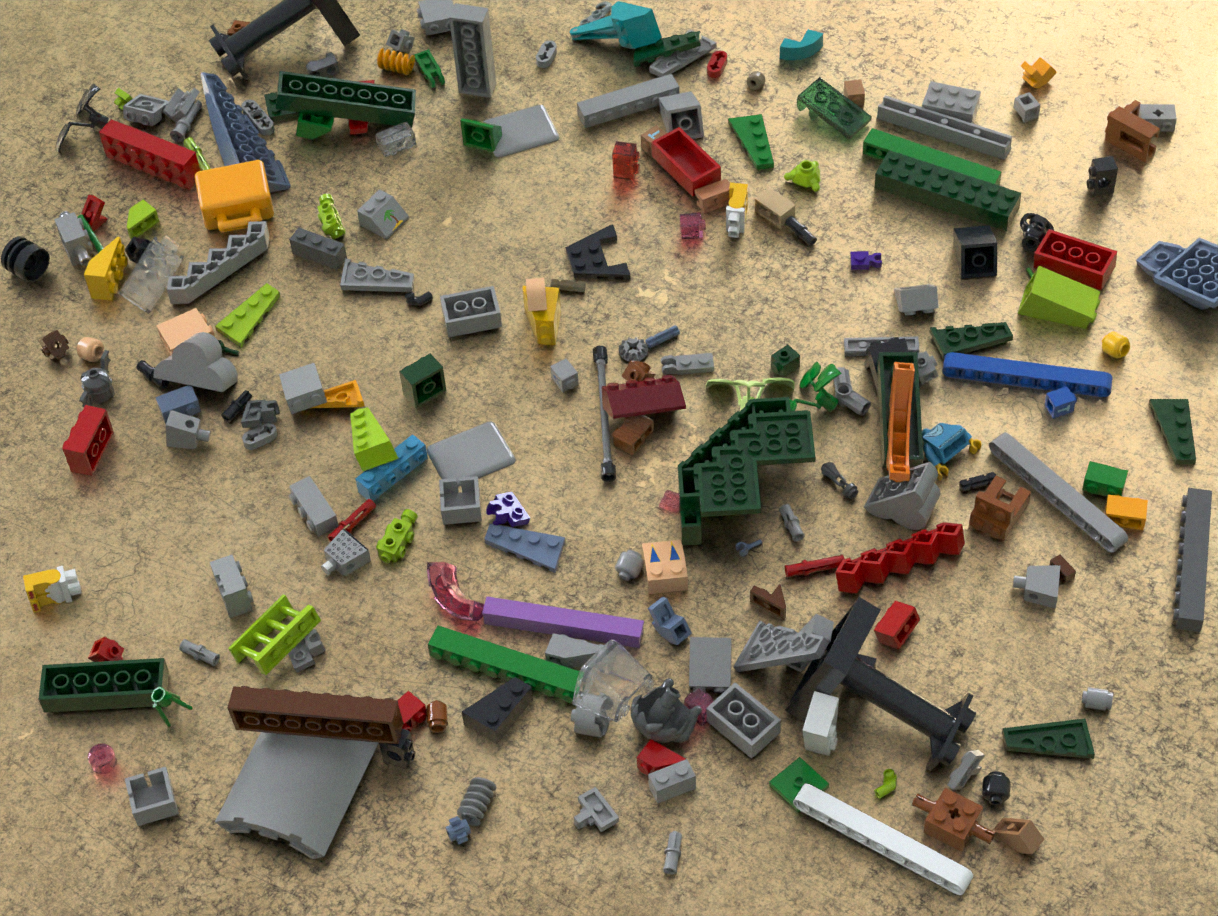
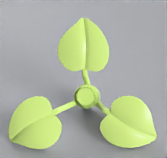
M788 378L762 379V382L710 379L707 381L705 388L717 384L734 386L741 411L750 399H754V397L750 396V387H760L756 399H760L765 384L778 383L794 389L795 383ZM739 386H747V394L743 396V400L741 399Z

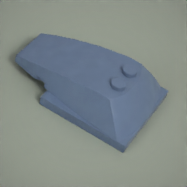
M1200 237L1188 248L1158 241L1136 260L1137 264L1154 279V283L1165 287L1190 305L1201 310L1210 307L1215 309L1218 306L1217 244Z

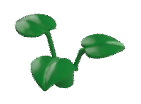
M816 361L806 371L800 381V388L805 389L811 384L814 387V391L819 392L815 397L817 403L794 399L793 401L789 399L791 411L796 410L797 403L814 406L818 409L823 407L829 412L834 410L838 404V399L823 388L842 374L834 364H829L820 373L821 365ZM818 376V381L815 384L814 379Z

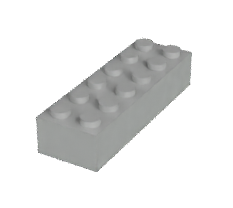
M455 3L449 20L458 91L463 94L491 98L496 86V74L489 10L484 7Z

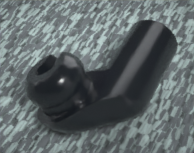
M429 291L419 297L415 296L413 292H409L405 295V299L409 305L422 306L432 300L433 296Z

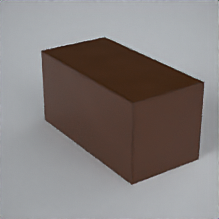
M1061 554L1050 560L1049 565L1060 566L1059 578L1065 584L1075 578L1076 570Z

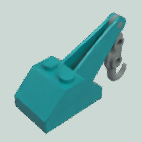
M608 1L596 5V8L605 7L601 10L593 11L592 15L583 19L579 26L569 31L572 40L619 39L622 47L630 49L656 43L662 38L651 8L620 1L614 5ZM611 10V15L605 17V15Z

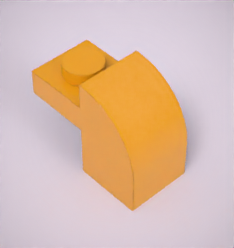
M1041 57L1032 66L1026 61L1021 65L1024 70V75L1021 78L1033 88H1040L1047 84L1057 73Z

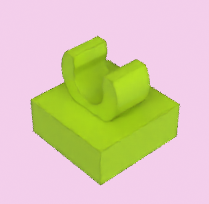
M118 88L114 92L118 96L114 104L123 111V106L133 98Z

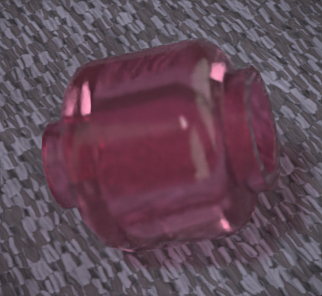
M97 744L88 752V762L91 769L97 774L110 773L117 765L114 750L108 744Z

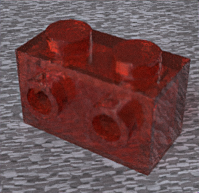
M616 141L612 152L613 178L634 181L635 175L639 174L640 164L637 162L640 153L637 151V144Z

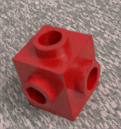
M103 637L94 642L88 659L93 662L123 660L122 654L125 648L121 647L115 640Z

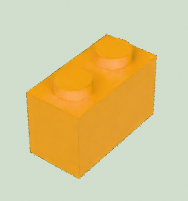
M1108 495L1105 515L1119 527L1144 531L1148 500Z

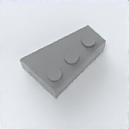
M229 555L210 562L229 618L253 611L251 603L254 600L251 592L246 589L248 584L245 576L240 575L242 568L239 561L235 562L233 555Z

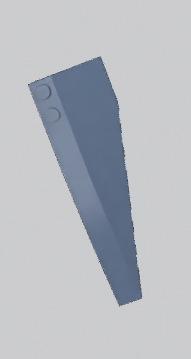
M202 72L201 80L207 109L224 165L229 166L261 160L264 163L270 193L289 189L291 185L280 160L275 161L274 152L268 150L266 141L258 136L259 132L247 115L242 114V108L234 103L235 98L232 94L226 92L227 87L219 76Z

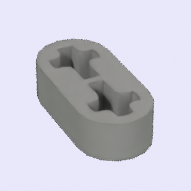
M545 41L541 45L536 55L538 67L547 68L551 65L557 54V45L554 41Z
M266 423L246 432L242 437L244 447L254 450L272 442L277 438L276 426L272 423Z

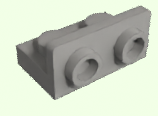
M178 88L164 108L163 113L176 123L186 115L198 96L199 91L193 88L190 92L186 91L184 93Z

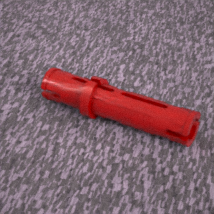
M367 499L346 520L339 522V526L327 536L329 541L331 542L348 524L349 526L345 530L352 533V529L376 508L375 503L371 499Z
M841 554L812 561L802 560L801 563L785 565V574L787 578L803 574L808 576L809 573L838 568L841 561L845 558Z

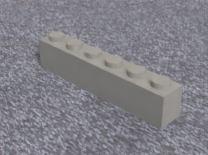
M672 74L577 102V114L584 128H588L659 106V97L680 94L679 85Z

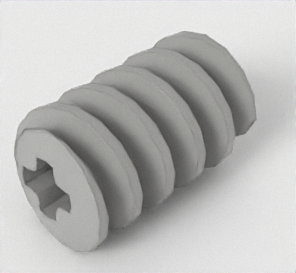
M473 778L470 781L467 792L463 796L460 807L457 809L459 818L461 820L466 819L468 824L472 826L480 825L479 819H483L484 814L482 812L487 811L486 805L490 804L489 798L493 797L492 791L496 790V785L485 778Z

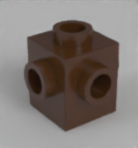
M54 330L38 340L42 346V353L50 359L56 357L58 360L66 355L65 351L69 349L67 345L69 344L68 340L58 330Z

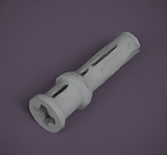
M195 99L186 115L176 122L175 129L170 132V137L174 141H184L185 134L191 129L190 124L202 107V103L199 100L196 101Z

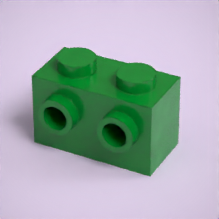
M1090 461L1082 490L1106 497L1108 495L1122 496L1128 470Z

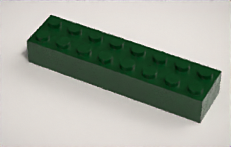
M279 71L275 109L412 128L415 116L416 90Z
M890 150L875 173L874 188L1004 231L1008 230L1020 208L1021 192Z

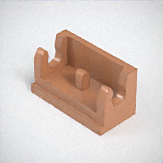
M727 179L694 190L696 197L699 199L696 202L704 214L729 205L730 183Z

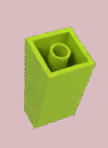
M1039 266L1025 287L1017 314L1086 329L1089 323H1093L1097 316L1095 310H1097L1101 301L1098 299L1100 291Z

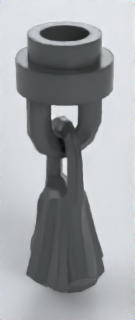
M827 462L822 465V474L829 477L838 486H841L844 489L842 494L846 498L853 499L857 496L859 492L857 486L854 483L848 484L846 479L838 472L834 463Z

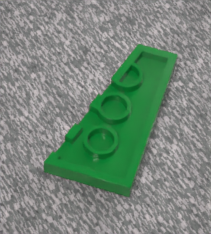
M762 114L728 118L729 126L733 128L734 134L740 139L742 147L748 152V157L756 170L774 168V161Z

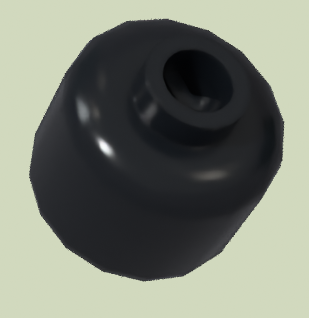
M990 772L983 779L982 796L993 805H1000L1008 800L1011 788L1010 779L1002 772Z

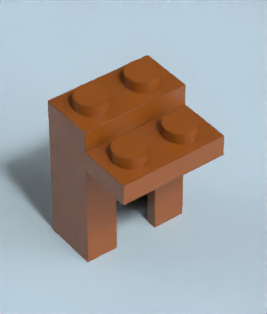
M1134 100L1130 105L1127 104L1125 108L1118 106L1108 114L1105 141L1146 163L1156 152L1157 146L1151 143V139L1159 136L1160 128L1138 117L1141 103Z
M995 476L984 493L981 491L977 493L974 509L970 513L969 525L976 530H981L991 535L993 538L1005 541L1028 506L1031 491L1020 487L1017 493L1013 495L1003 489L1006 480ZM1004 496L1010 499L1011 502L1007 504L1001 501L1000 498Z

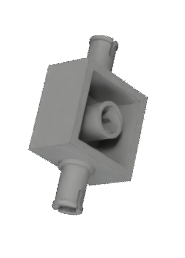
M64 211L59 215V218L54 219L62 244L72 266L81 264V266L85 267L92 259L91 252L94 251L90 241L87 242L90 239L86 229H82L85 228L82 219L77 218L75 212L69 213Z

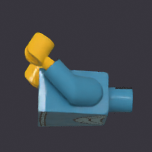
M939 423L931 430L928 428L922 430L923 451L928 461L936 467L938 471L937 479L939 480L943 478L940 472L945 473L947 477L949 469L946 466H941L940 463L945 464L969 444V452L972 454H976L978 449H981V441L978 439L973 440L972 436L961 425Z

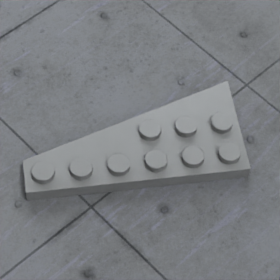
M759 621L733 668L737 672L820 659L825 654V649L829 642L823 636L807 635L803 631L798 633L794 629L782 626L774 627L770 623L766 625L764 622Z

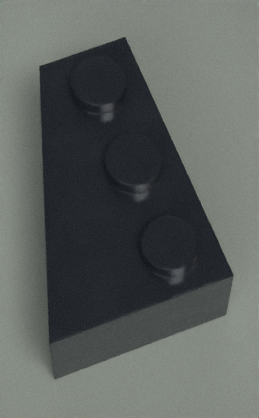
M514 677L463 710L462 718L464 725L498 744L533 701L532 687Z

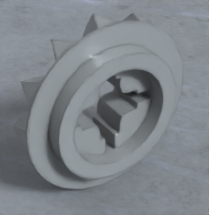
M637 336L635 339L628 337L627 340H622L621 345H619V354L626 361H640L648 353V345L644 342V339L639 340Z

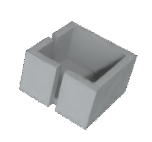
M478 476L460 478L461 493L458 491L457 478L439 480L443 525L482 521Z
M166 767L147 772L152 784L150 787H148L143 773L125 778L132 814L137 826L179 814L171 779Z

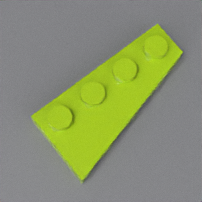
M266 283L215 325L216 331L242 348L245 344V339L252 335L254 327L263 320V315L269 312L279 299L280 292Z

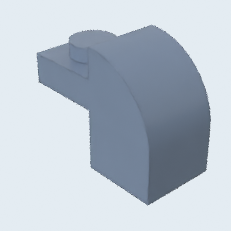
M661 597L648 608L654 620L652 622L653 627L668 642L678 645L692 634L685 618L674 613L667 598Z

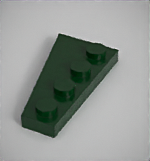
M691 31L687 34L672 35L671 37L661 38L656 43L635 48L634 67L640 66L641 62L647 60L648 63L655 61L654 58L662 55L669 57L677 50L681 53L701 46V32Z
M1006 322L985 323L976 327L971 324L964 325L962 328L946 326L945 329H937L936 327H930L929 330L943 359L950 352L964 354L1013 340V334Z
M1150 399V408L1153 409L1154 417L1160 424L1162 435L1168 442L1167 446L1175 464H1195L1196 453L1188 399Z
M1085 718L1002 728L1006 751L1091 759L1095 757Z

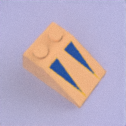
M681 540L643 543L642 549L648 594L688 590V575Z

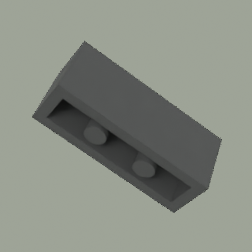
M298 227L289 239L292 254L339 270L345 262V258L347 259L343 243Z

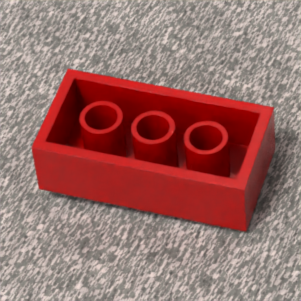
M1049 229L1034 253L1033 268L1037 269L1041 266L1102 291L1116 267L1117 251Z

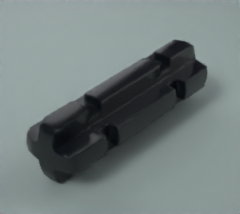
M990 472L986 476L983 474L971 477L969 480L959 481L960 489L968 491L970 488L975 489L986 486L992 482L996 474Z

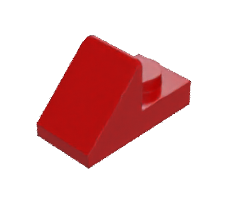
M88 195L81 214L84 215L94 232L108 219L101 215L105 202L94 195Z

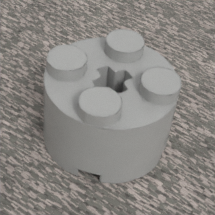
M579 692L577 707L571 713V721L574 722V732L595 737L604 736L608 730L611 716H607V710L612 707L610 697Z

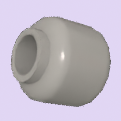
M633 550L622 552L615 565V570L619 573L618 576L627 581L630 578H638L644 565L642 555Z

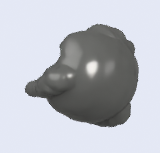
M671 678L666 679L661 686L654 688L644 697L642 695L636 696L631 704V719L636 729L646 738L657 743H682L687 741L694 730L698 715L702 711V707L699 705L688 709L678 699L681 695L677 689L673 688L674 681Z

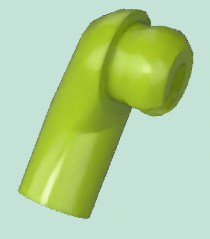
M886 769L883 772V785L874 790L877 798L880 799L896 789L897 775L893 769Z

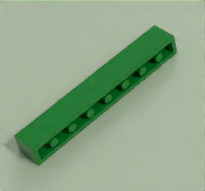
M874 128L870 130L863 141V154L882 161L890 150L1000 185L1001 171Z
M439 625L436 627L428 643L429 655L437 660L443 659L453 665H461L469 668L471 671H479L492 678H500L507 682L516 677L530 685L532 690L543 692L550 697L561 698L568 703L573 702L577 704L578 693H584L588 686L586 673Z

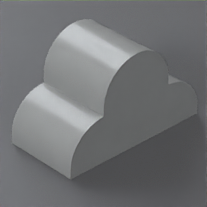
M199 332L177 345L173 354L155 367L153 378L223 392L237 382L238 375L233 363L222 357V348L219 341L209 333Z
M931 462L909 468V481L895 482L889 480V475L879 478L863 508L876 517L883 519L892 518L899 525L911 530L923 529L941 494L940 489L935 484L938 471Z

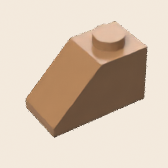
M1002 818L992 830L996 832L995 837L1017 853L1033 854L1045 840L1032 820Z

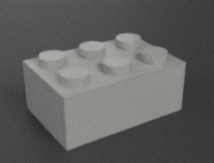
M931 81L922 107L974 123L980 106L981 91Z
M494 286L440 296L448 337L502 327L501 313Z
M737 683L729 687L706 708V721L751 759L781 733V719Z

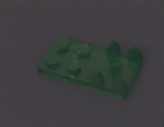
M821 77L815 80L797 97L796 103L799 111L807 107L811 120L820 117L849 140L872 119L871 115Z

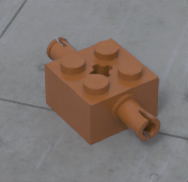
M944 788L935 802L919 793L913 800L912 806L929 813L925 820L924 833L963 852L972 836L987 842L989 845L995 837V831L979 824L984 807L947 788Z

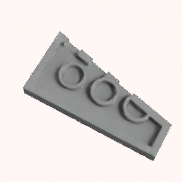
M702 36L701 46L681 53L677 50L669 57L662 55L649 67V72L658 77L672 74L717 48V43Z
M345 258L340 287L341 290L412 292L415 278L413 273L395 269L389 271L383 269L382 266L376 265V267L367 266L364 262L354 263L350 259Z

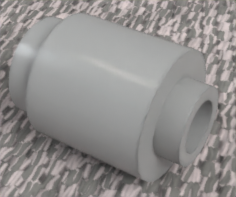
M1088 687L1087 691H1083L1082 703L1085 704V708L1097 710L1111 709L1113 701L1112 692Z

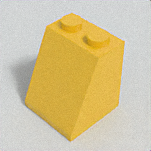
M523 286L525 314L537 344L556 345L561 316L559 288L545 287L547 310L528 311L526 286Z

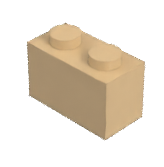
M768 188L755 198V212L781 229L786 225L785 222L790 216L795 217V204L781 196L780 193Z

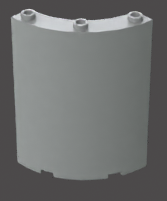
M261 732L215 823L229 833H250L251 830H257L261 836L274 840L280 837L290 841L289 846L311 859L324 857L378 743Z

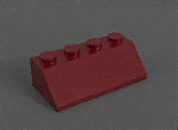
M664 375L659 379L645 378L644 381L628 380L623 384L613 382L608 383L607 386H602L603 409L613 419L686 409L680 382L672 375Z

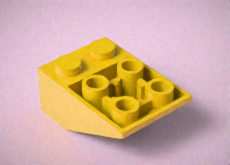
M116 237L93 257L87 265L84 277L91 299L112 301L114 294L118 291L119 281L122 280L124 268L128 265V257L125 255V247L120 237Z

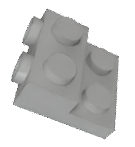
M139 94L123 106V118L130 122H140L143 125L154 126L162 120L163 110L169 101Z

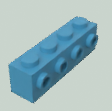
M412 434L394 448L399 459L366 470L355 478L358 493L365 499L374 501L428 459L426 445Z

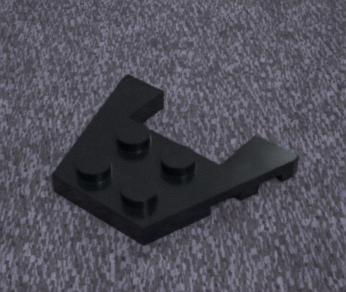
M613 224L565 247L574 278L597 279V276H605L608 279H615V277H624L626 280L631 279L627 263L608 266L601 247L603 243L617 241V234Z

